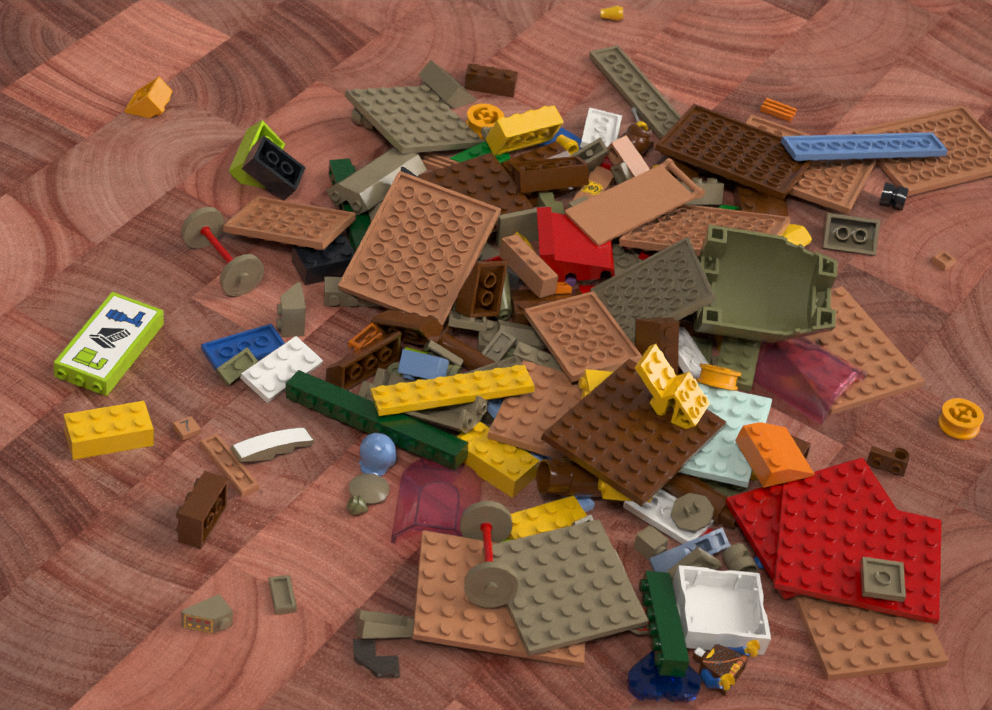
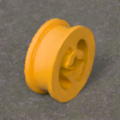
M476 104L469 108L466 124L481 139H484L481 134L482 128L493 127L495 121L504 117V114L496 106Z
M699 363L701 372L700 376L696 378L697 382L723 389L738 390L736 382L737 377L741 376V372Z
M954 398L943 404L942 413L938 418V425L950 437L969 440L978 435L980 425L984 420V414L975 403L966 399Z

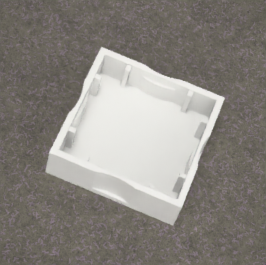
M679 565L672 584L686 647L692 649L699 647L703 650H711L715 644L724 647L746 646L750 640H757L761 647L760 650H757L758 655H764L770 643L771 635L767 614L763 607L760 574L732 570L717 571L709 568Z

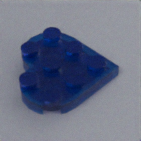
M651 651L636 663L628 673V690L634 697L644 701V698L656 699L655 701L666 698L671 702L686 700V703L698 696L702 683V677L689 665L685 677L659 675L658 668L654 665V651Z

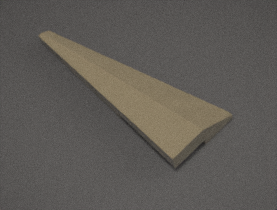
M356 608L355 619L358 637H412L414 617Z

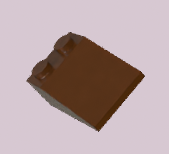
M508 261L476 262L458 293L456 311L469 318L499 316Z

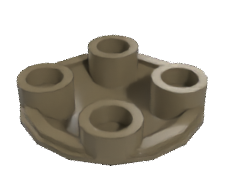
M365 473L352 479L349 484V492L351 496H362L366 504H383L386 502V497L389 494V485L381 476Z

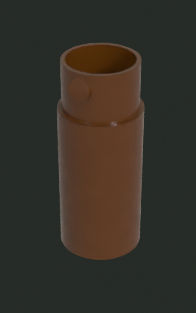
M556 458L543 459L539 462L536 472V483L541 494H560L564 497L573 495L575 497H602L601 490L598 489L599 478L570 458H562L560 460Z

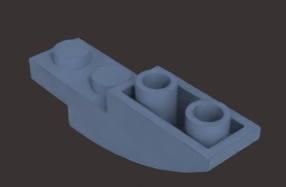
M722 527L651 557L648 560L653 571L667 572L696 547L712 555L730 547V543Z

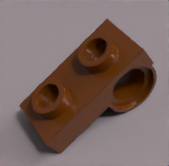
M872 446L866 463L869 466L904 477L910 459L909 452L903 448H894L892 452Z

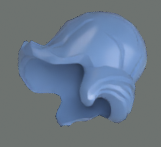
M372 433L366 436L360 445L359 453L361 460L359 465L363 473L382 476L389 467L394 466L397 457L393 441L387 435Z

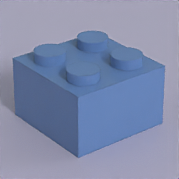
M403 349L398 372L403 374V378L415 381L420 378L428 380L435 379L436 377H446L449 360Z

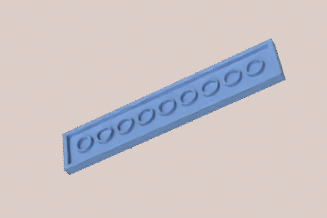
M933 132L782 136L781 140L783 146L796 161L864 158L892 159L896 157L923 158L946 156L948 151Z

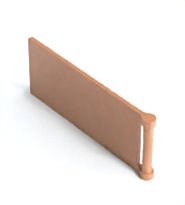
M668 158L662 164L566 209L565 215L597 246H600L693 199L702 198L705 190L702 187H698L674 165V161L671 158ZM667 170L672 171L686 186H688L693 191V193L688 191Z

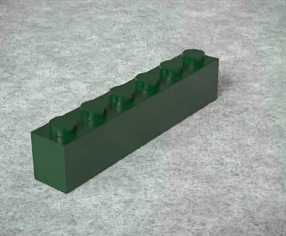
M645 571L643 579H640L639 591H642V605L646 607L645 614L649 620L648 635H651L652 638L651 650L655 653L654 665L657 666L659 675L685 677L690 661L671 575L668 572Z

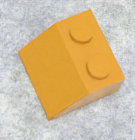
M158 76L134 92L124 111L127 114L152 118L155 115L159 116L164 112V106L170 101L169 97L173 91Z

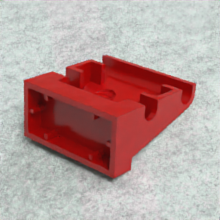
M551 207L537 208L540 258L558 275L557 282H565V276L568 273L576 274L577 281L600 279V273L605 270L610 271L612 277L615 276L612 240L597 246L565 214L554 213L551 211Z

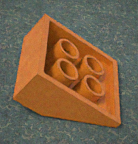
M762 422L742 426L735 442L763 488L814 476L815 473L786 427Z

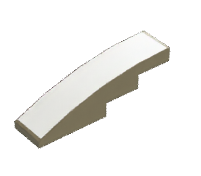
M305 427L292 428L249 438L231 445L230 449L239 462L273 460L276 454L293 453L295 447L312 446L314 439Z

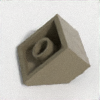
M297 282L281 295L280 304H277V316L279 318H276V329L280 330L281 337L304 336L306 306L301 282Z

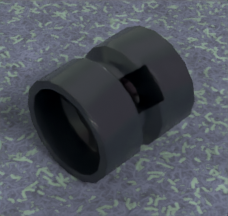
M885 182L879 204L886 206L892 204L893 208L903 210L909 188L902 186L896 188L895 184Z

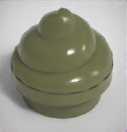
M352 495L347 503L346 510L350 511L351 515L356 516L367 512L368 507L362 496Z

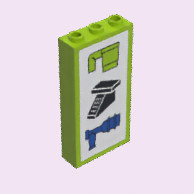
M112 292L53 362L54 377L108 396L164 325V310Z

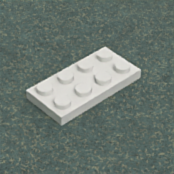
M589 108L580 147L583 148L600 137L606 147H608L618 138L622 115Z
M679 326L678 366L684 373L690 372L696 380L701 372L699 363H709L685 327Z
M295 336L241 373L240 379L268 404L286 391L285 383L298 370L310 374L322 366L323 360Z
M662 489L652 497L650 503H645L642 507L634 501H625L623 508L681 544L700 537L713 525V520L711 519L710 525L697 532L679 529L670 516L677 498Z

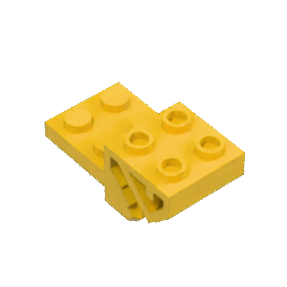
M656 344L649 346L635 366L636 371L653 395L649 403L655 412L661 416L665 415L670 407H673L674 412L671 423L685 429L696 426L710 404L706 395L703 394L690 372L676 376L673 368L670 367Z

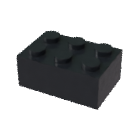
M265 136L252 146L242 166V170L283 201L296 191L306 169L305 166Z
M345 234L338 235L323 250L293 245L292 263L306 286L324 282V277H343L355 251Z

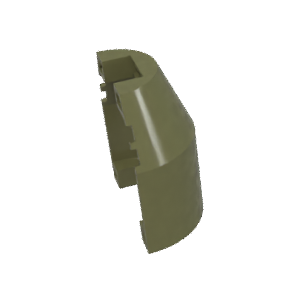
M709 224L701 247L699 261L717 300L708 306H703V308L692 314L693 328L696 332L766 343L832 331L836 324V310L830 309L831 288L837 278L838 261L817 251L813 253L806 250L804 245H795L787 241L788 238L784 236Z

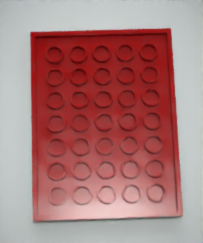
M863 457L814 471L815 474L812 477L764 488L761 487L726 498L725 503L773 582L783 484L897 510ZM779 590L784 600L801 595Z
M783 484L780 499L773 588L937 624L940 620L942 520ZM862 557L903 562L906 592L904 602L862 596L860 567Z

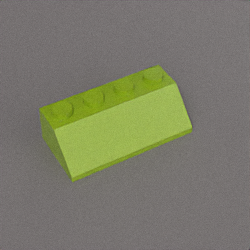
M263 120L247 129L229 169L231 175L240 184L260 188L266 187L242 170V166L252 146L263 136L267 137L282 150L285 146V143Z

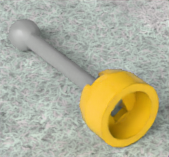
M635 107L631 108V113L634 114L637 122L636 125L647 131V124L639 120L637 109Z

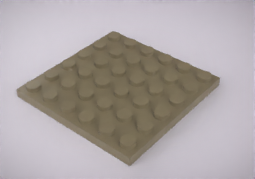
M426 85L346 90L344 96L401 154L467 149L484 142L448 105L440 101L439 96L431 93L430 88Z
M688 236L590 289L591 292L594 291L633 344H635V319L673 317L678 321L717 300Z
M599 519L492 545L493 562L508 565L515 571L518 578V592L505 605L528 656L647 626L649 620Z

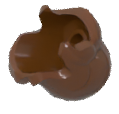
M636 124L630 125L626 132L619 137L621 138L626 135L640 155H643L646 150L653 149L654 142L649 141L652 131L650 129L645 131Z

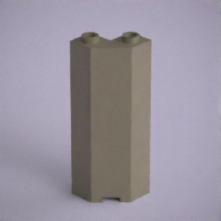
M393 147L326 191L334 205L347 200L354 213L359 215L385 198L397 173L401 171V167L407 168L417 176L427 169L418 154H401Z
M378 368L373 384L363 381L358 395L373 401L370 388L381 385H395L401 382H415V380L391 374L385 369ZM476 396L474 402L409 411L401 414L467 434L481 421L482 416L487 411L488 401L480 396Z

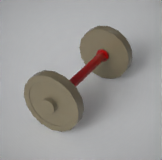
M214 207L197 209L186 218L181 227L183 241L191 248H203L212 244L227 263L220 275L219 284L222 289L230 296L247 294L260 283L264 275L262 262L252 254H244L233 259L217 240L222 234L223 225L225 224L223 215Z
M480 501L471 504L460 516V531L463 537L482 540L485 558L484 563L471 568L464 577V592L467 598L475 605L498 607L511 601L518 592V578L515 571L506 564L493 562L492 542H502L512 531V516L509 510L500 503Z

